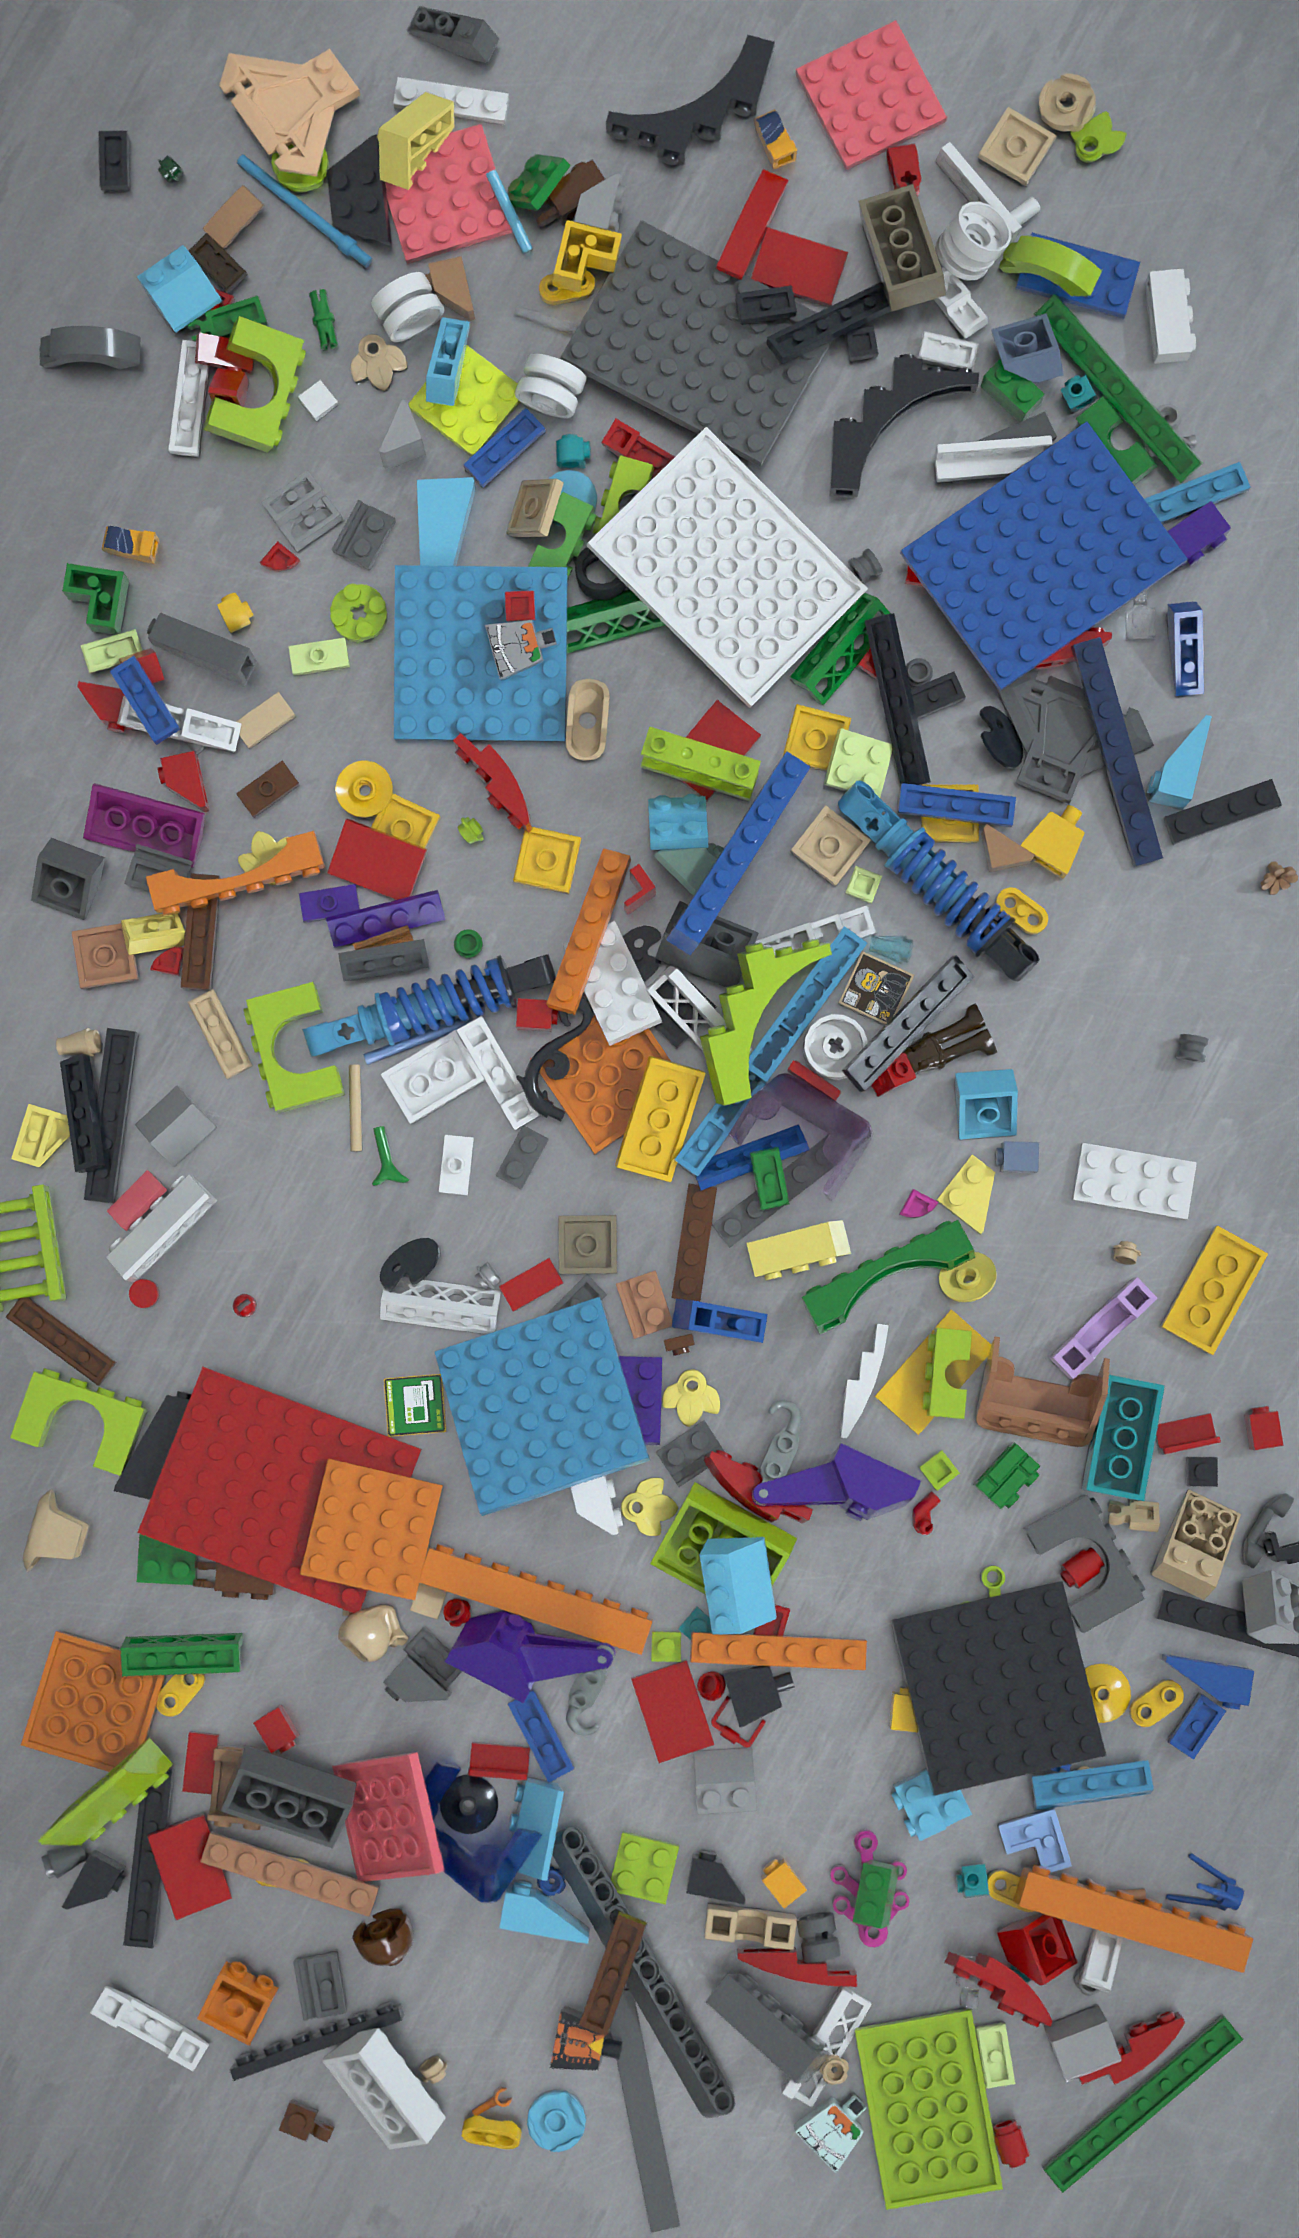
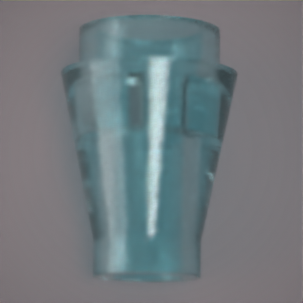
M873 935L869 952L877 953L900 964L902 961L909 962L912 954L913 940L907 939V936Z

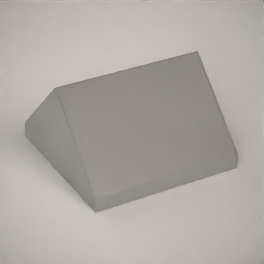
M403 399L398 406L379 450L383 467L386 469H392L426 455L423 440L407 401Z
M178 1085L135 1124L147 1141L174 1167L217 1128Z
M1099 2005L1053 2022L1051 2027L1044 2026L1066 2082L1122 2061L1108 2021Z

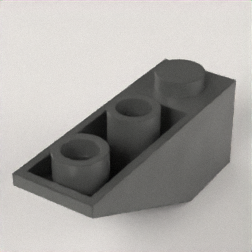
M418 6L407 29L408 33L461 57L484 63L489 62L500 39L484 19Z

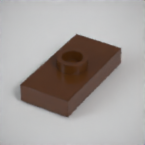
M282 760L237 792L236 795L253 818H255L300 784Z

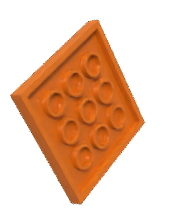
M594 1015L591 1023L582 1034L558 1049L570 1061L568 1074L559 1080L549 1078L545 1068L554 1067L555 1063L551 1059L543 1064L539 1073L594 1154H597L624 1136L649 1055L667 1061L671 1060L649 1028L609 1046Z
M328 1459L300 1574L415 1601L443 1485Z
M56 1631L21 1746L110 1772L146 1741L166 1675L122 1676L120 1649Z

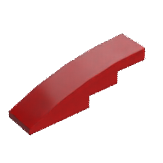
M765 169L762 170L727 241L716 270L739 280L743 279L762 243L764 233L775 214L776 207L787 188L788 179Z
M796 1947L793 1950L781 1948H737L738 1960L774 1975L824 1986L857 1987V1974L855 1970H827L826 1961L806 1963L803 1959H797Z

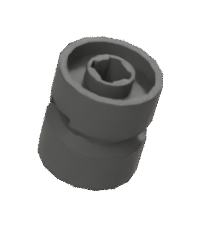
M819 1912L797 1918L799 1937L804 1938V1942L801 1943L804 1962H822L841 1956L838 1938L833 1936V1933L836 1931L833 1912ZM815 1933H821L822 1936H816Z

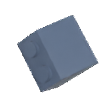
M1047 314L991 329L1005 370L1035 383L1064 375L1060 350Z

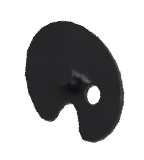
M985 706L980 710L979 714L987 723L991 732H982L981 739L988 752L997 762L1006 768L1014 769L1023 760V748L1012 722L1002 711L993 706Z
M652 926L636 927L622 936L644 982L653 976L661 964V960L648 954V949L662 938L661 932ZM642 939L644 941L643 945L639 948L635 947L634 942Z
M420 1238L407 1242L395 1250L385 1261L380 1271L379 1277L383 1287L387 1290L394 1289L400 1279L406 1275L409 1276V1280L413 1285L421 1282L436 1266L440 1257L438 1244L433 1239ZM397 1266H401L398 1271L393 1272Z

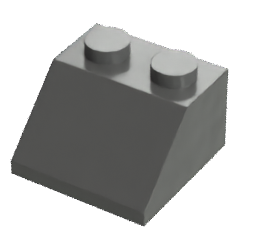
M51 838L37 858L31 901L85 920L101 881L105 857Z

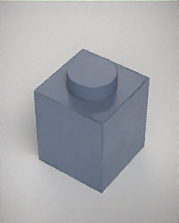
M1002 1142L1001 1148H996V1165H1001L1000 1172L1037 1173L1039 1169V1142Z

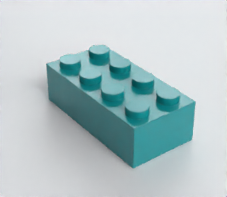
M1109 1375L1108 1395L1089 1445L1082 1484L1083 1490L1139 1501L1145 1500L1165 1385Z

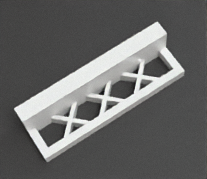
M1052 436L938 444L934 453L936 481L945 482L1007 477L1052 446Z
M669 966L645 989L702 1051L701 1040L697 1036V1023H708L711 1027L724 1025L725 1029H727L723 1017L687 978L673 966ZM667 979L674 986L673 999L662 998L655 991ZM679 992L685 999H679ZM666 1002L673 1003V1009ZM678 1003H690L693 1006V1019H681L678 1016ZM698 1013H699L704 1019H698ZM686 1023H692V1030Z
M402 1277L396 1285L407 1290L402 1294L391 1293L390 1290L383 1288L380 1308L381 1320L489 1334L496 1331L497 1314L501 1298L500 1290L422 1280L418 1284L413 1285L408 1277ZM427 1290L432 1291L435 1295L427 1298L422 1297L419 1293ZM456 1294L461 1295L464 1299L455 1302L451 1301L448 1297ZM481 1298L493 1300L492 1307L483 1306L477 1301Z
M840 1986L812 2033L824 2043H827L824 2050H828L829 2055H833L831 2049L838 2048L834 2055H838L839 2058L842 2057L855 2034L854 2029L860 2026L872 2002L847 1987ZM851 1999L863 2005L858 2015L845 2018L844 2010ZM853 2022L848 2030L846 2023ZM843 2024L846 2034L841 2042L830 2044L829 2036L834 2027ZM817 2069L813 2075L816 2087L810 2097L798 2091L802 2083H794L788 2076L782 2084L781 2090L782 2094L793 2100L795 2097L808 2106L813 2107L826 2082L823 2080V2075L818 2082L816 2075L821 2073L820 2069Z

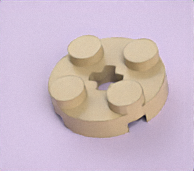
M1063 74L1061 78L1053 82L1051 79L1047 82L1039 96L1042 121L1059 131H1080L1092 118L1096 108L1095 93L1088 80L1076 74ZM1067 98H1072L1074 105L1071 107H1063V104L1060 103L1061 100L1066 101Z

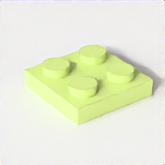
M842 728L838 729L823 785L847 792L856 781H863L880 798L893 750L892 744Z

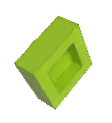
M940 1450L918 1467L936 1491L960 1474L943 1450Z
M652 1631L651 1661L681 1662V1632Z

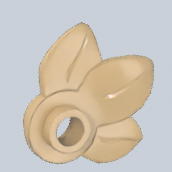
M369 334L361 339L358 346L359 353L352 360L350 368L354 381H360L368 377L375 387L386 391L391 383L393 370L401 371L407 369V360L397 346L387 345L379 335ZM370 343H375L378 346V352L375 354L369 353L367 346Z

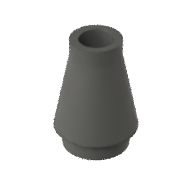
M83 1845L47 1851L48 1854L41 1856L49 1879L55 1876L58 1879L87 1860Z

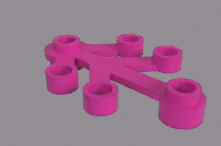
M868 1829L860 1830L854 1836V1846L861 1853L862 1868L864 1862L873 1860V1852L878 1845L876 1835ZM863 1838L871 1839V1846L863 1848L861 1840ZM901 1861L892 1862L891 1865L903 1867V1873L898 1875L897 1880L905 1878L907 1874L905 1864ZM841 1865L834 1866L830 1871L831 1880L837 1885L844 1886L857 1898L859 1884L848 1875L845 1867ZM835 1871H844V1878L836 1880L834 1878ZM904 1891L895 1892L890 1921L899 1910H904L909 1905V1897ZM844 1895L836 1896L832 1903L834 1911L837 1914L845 1915L853 1922L855 1909L851 1906L849 1899ZM903 1895L906 1898L903 1905L895 1903L897 1896ZM839 1900L847 1902V1907L844 1910L837 1909L836 1903ZM854 1923L859 1927V1938L866 1946L878 1947L886 1941L888 1936L887 1927L878 1929L879 1934L872 1938L868 1935V1930L872 1927Z

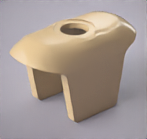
M582 679L576 681L570 689L566 748L571 756L580 760L599 758L605 749L610 695L608 687L601 681ZM584 713H591L596 718L595 725L590 729L583 728L579 723V718Z
M52 1489L39 1499L31 1523V1529L23 1553V1563L27 1572L37 1564L41 1557L73 1559L74 1557H80L89 1525L59 1510L56 1504L55 1493Z

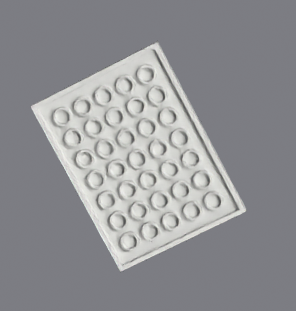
M707 427L586 545L749 708L868 590Z

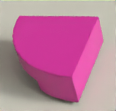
M912 1189L899 1215L907 1218H918L931 1212L938 1202Z

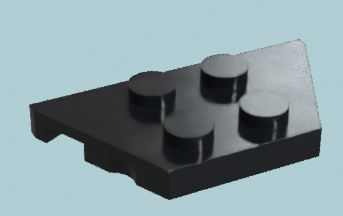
M375 134L327 170L332 226L337 230L347 233L351 232L366 239L370 238L386 245H392L385 181L380 180L379 141L377 134Z

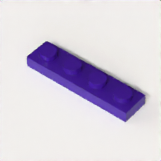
M434 890L327 917L326 921L335 948L445 920L439 892Z

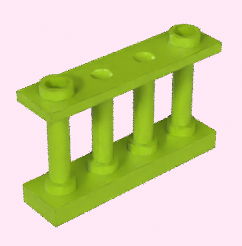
M650 726L641 751V755H643L641 768L747 801L751 799L761 763L759 760Z
M44 1184L32 1186L33 1194H29L27 1198L0 1202V1214L31 1209L36 1211L37 1222L33 1223V1226L0 1231V1243L36 1237L37 1240L40 1239L42 1249L36 1255L0 1261V1273L40 1266L45 1268L46 1279L42 1283L0 1290V1312L4 1311L3 1301L43 1294L46 1297L49 1296L52 1302L67 1300L49 1186Z

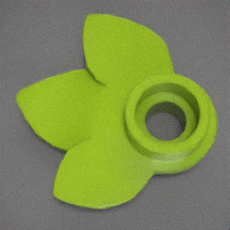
M1107 111L1092 118L1080 131H1070L1072 138L1076 142V154L1079 159L1085 162H1094L1102 154L1115 153L1123 146L1127 135L1124 131H1112V121ZM1090 146L1093 147L1095 150L1092 152L1085 151V148Z

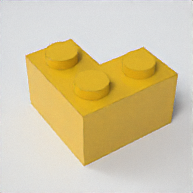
M566 220L553 273L552 286L580 293L586 266L614 273L622 234Z

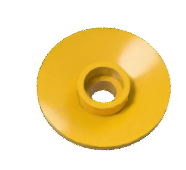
M363 760L351 763L342 770L336 781L335 792L339 804L346 812L356 817L367 818L379 814L388 806L393 794V785L388 772L381 765ZM365 786L370 788V793L367 796L360 794V790Z
M1099 1663L1086 1667L1085 1672L1098 1723L1111 1722L1119 1718L1126 1711L1131 1698V1689L1126 1676L1119 1669L1109 1664ZM1106 1689L1108 1691L1106 1699H1099V1690Z

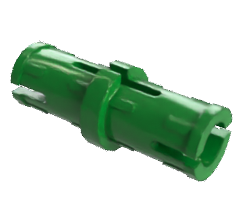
M319 289L320 301H318L316 290L311 291L309 297L314 313L312 321L313 325L317 327L320 349L328 350L327 338L329 339L330 348L334 349L338 346L333 327L335 318L334 314L330 313L327 291Z

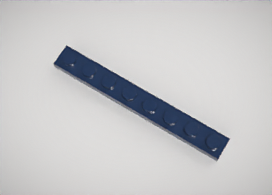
M1101 637L1074 644L1071 648L1133 866L1136 867L1163 859Z

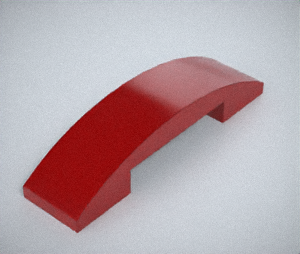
M615 418L601 442L602 445L618 457L621 455L652 464L654 467L652 479L675 458L672 454L641 437L639 431Z

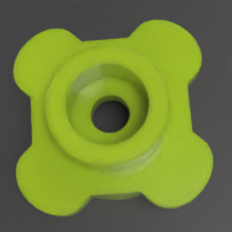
M462 817V823L457 826L462 837L469 844L479 840L483 841L484 837L481 834L483 828L474 818Z

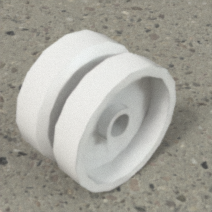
M414 272L392 281L382 288L371 301L373 311L379 320L385 321L383 324L384 330L393 342L405 341L423 333L433 326L444 313V307L437 295L430 294L432 288L424 273Z
M538 353L530 354L523 368L524 374L527 377L519 380L514 392L515 397L523 404L541 413L553 417L571 418L578 404L577 398L574 395L582 392L586 382V375L577 367L561 359Z
M831 1014L818 1019L810 1027L803 1042V1057L807 1067L824 1080L840 1081L847 1078L842 1069L868 1044L864 1029L854 1019L845 1015ZM831 1044H837L840 1047V1052L831 1053L829 1051Z

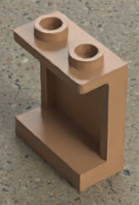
M218 1745L214 1749L213 1761H215L210 1811L207 1814V1820L214 1821V1826L231 1827L232 1823L243 1824V1829L261 1830V1826L264 1825L221 1811L227 1785L244 1748ZM261 1750V1751H264V1752H267V1753H270V1754H273V1755H276V1753H277L276 1751H274L273 1753H271L270 1751H267V1750Z

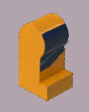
M774 109L754 118L758 137L772 169L775 170L796 161L797 148L793 140L790 139L786 128H784L778 112Z
M106 526L101 550L112 555L154 564L159 538L155 532L144 530L142 532L131 529L126 530L116 526Z

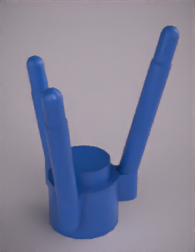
M1189 1854V1858L1224 1883H1218L1216 1888L1202 1883L1196 1884L1198 1889L1213 1894L1214 1900L1167 1894L1166 1899L1215 1907L1226 1911L1227 1908L1235 1911L1238 1910L1243 1900L1244 1889L1235 1886V1879L1225 1876L1194 1854Z

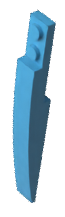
M845 926L830 945L832 955L818 961L749 1056L748 1076L752 1098L726 1106L715 1103L674 1159L679 1165L697 1177L700 1175L867 945L866 941Z

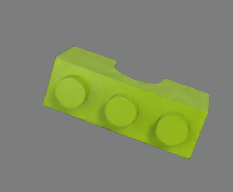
M621 455L618 462L613 461L609 473V478L613 479L610 490H604L601 506L605 508L602 518L597 516L595 520L594 534H597L620 512V503L625 496L638 494L651 481L654 471L652 464Z
M934 1328V1334L929 1333L928 1351H932V1362L926 1363L925 1380H930L929 1392H924L923 1409L927 1410V1416L965 1419L967 1390L951 1387L945 1379V1370L948 1364L954 1360H970L972 1331Z

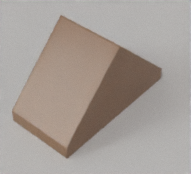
M986 824L981 832L989 873L1029 865L1035 856L988 824Z

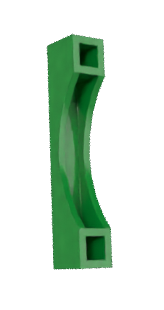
M959 1220L952 1223L951 1221L943 1222L935 1228L936 1231L928 1235L919 1234L912 1238L909 1244L901 1248L898 1246L887 1250L883 1257L875 1261L872 1259L861 1263L857 1270L849 1274L847 1272L838 1274L832 1279L831 1283L823 1287L817 1285L810 1288L802 1299L819 1335L845 1323L860 1297L874 1284L887 1276L915 1268L951 1270L974 1259V1248Z

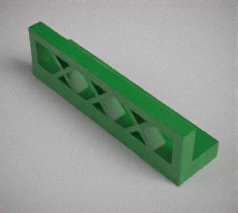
M631 590L623 591L617 597L608 600L595 599L567 607V632L578 630L583 633L579 641L567 644V653L661 627L665 624L659 618L652 619L647 616L650 609ZM632 614L638 617L631 626L626 627L620 624L625 615ZM605 622L611 625L606 633L600 635L592 631L597 623Z
M864 593L834 623L791 674L790 679L796 685L807 689L819 704L824 705L855 669L870 648L865 620L872 619L878 611L882 615L891 614L877 597ZM864 634L863 644L859 649H854V640L858 635ZM840 656H846L845 666L841 670L835 671L836 661ZM828 677L827 687L820 694L815 686L822 678Z
M243 1633L125 1637L120 1648L122 1676L240 1672V1648L243 1642Z

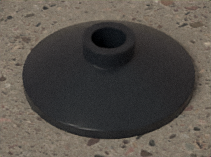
M468 1774L458 1776L446 1785L440 1797V1812L444 1821L450 1828L463 1834H475L485 1830L493 1822L498 1811L497 1793L494 1787L483 1777L468 1776ZM467 1800L472 1801L474 1804V1808L471 1811L463 1808V1803Z

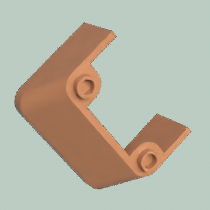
M994 1336L985 1365L977 1408V1424L987 1430L1073 1447L1088 1445L1091 1442L1108 1395L1110 1359L1104 1358L1098 1376L1090 1374L1078 1375L1072 1379L1069 1387L1014 1376V1364L1004 1357H998L1000 1337Z

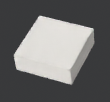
M321 380L298 396L299 401L315 421H318L339 405L338 401Z

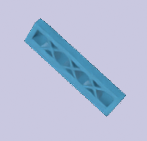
M1149 1760L1031 1777L1034 1793V1811L1149 1795L1154 1790Z

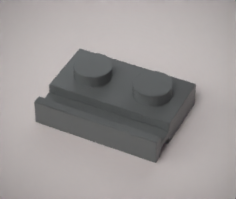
M358 499L332 550L334 553H338L344 556V558L370 570L396 520L394 517Z
M136 844V850L124 884L150 892L146 876L174 869L179 876L188 878L193 861Z
M703 1420L656 1451L678 1487H681L708 1469L704 1462L706 1454L716 1450L724 1451L705 1420Z
M337 1952L295 1959L293 1963L303 2021L346 2013L347 2009Z

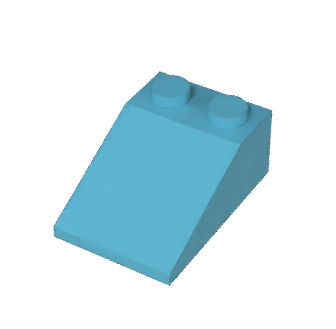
M1206 715L1160 770H1155L1147 786V793H1151L1149 802L1183 810L1192 800L1212 716Z
M515 1880L514 1884L508 1883L499 1929L588 1944L590 1928L547 1895L543 1894L539 1889L532 1888V1883Z

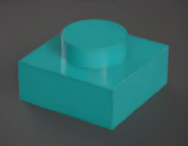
M696 1607L679 1626L678 1630L690 1640L691 1632L712 1633L710 1617L699 1607Z

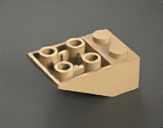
M1188 1489L1160 1548L1151 1575L1205 1600L1217 1587L1241 1514Z

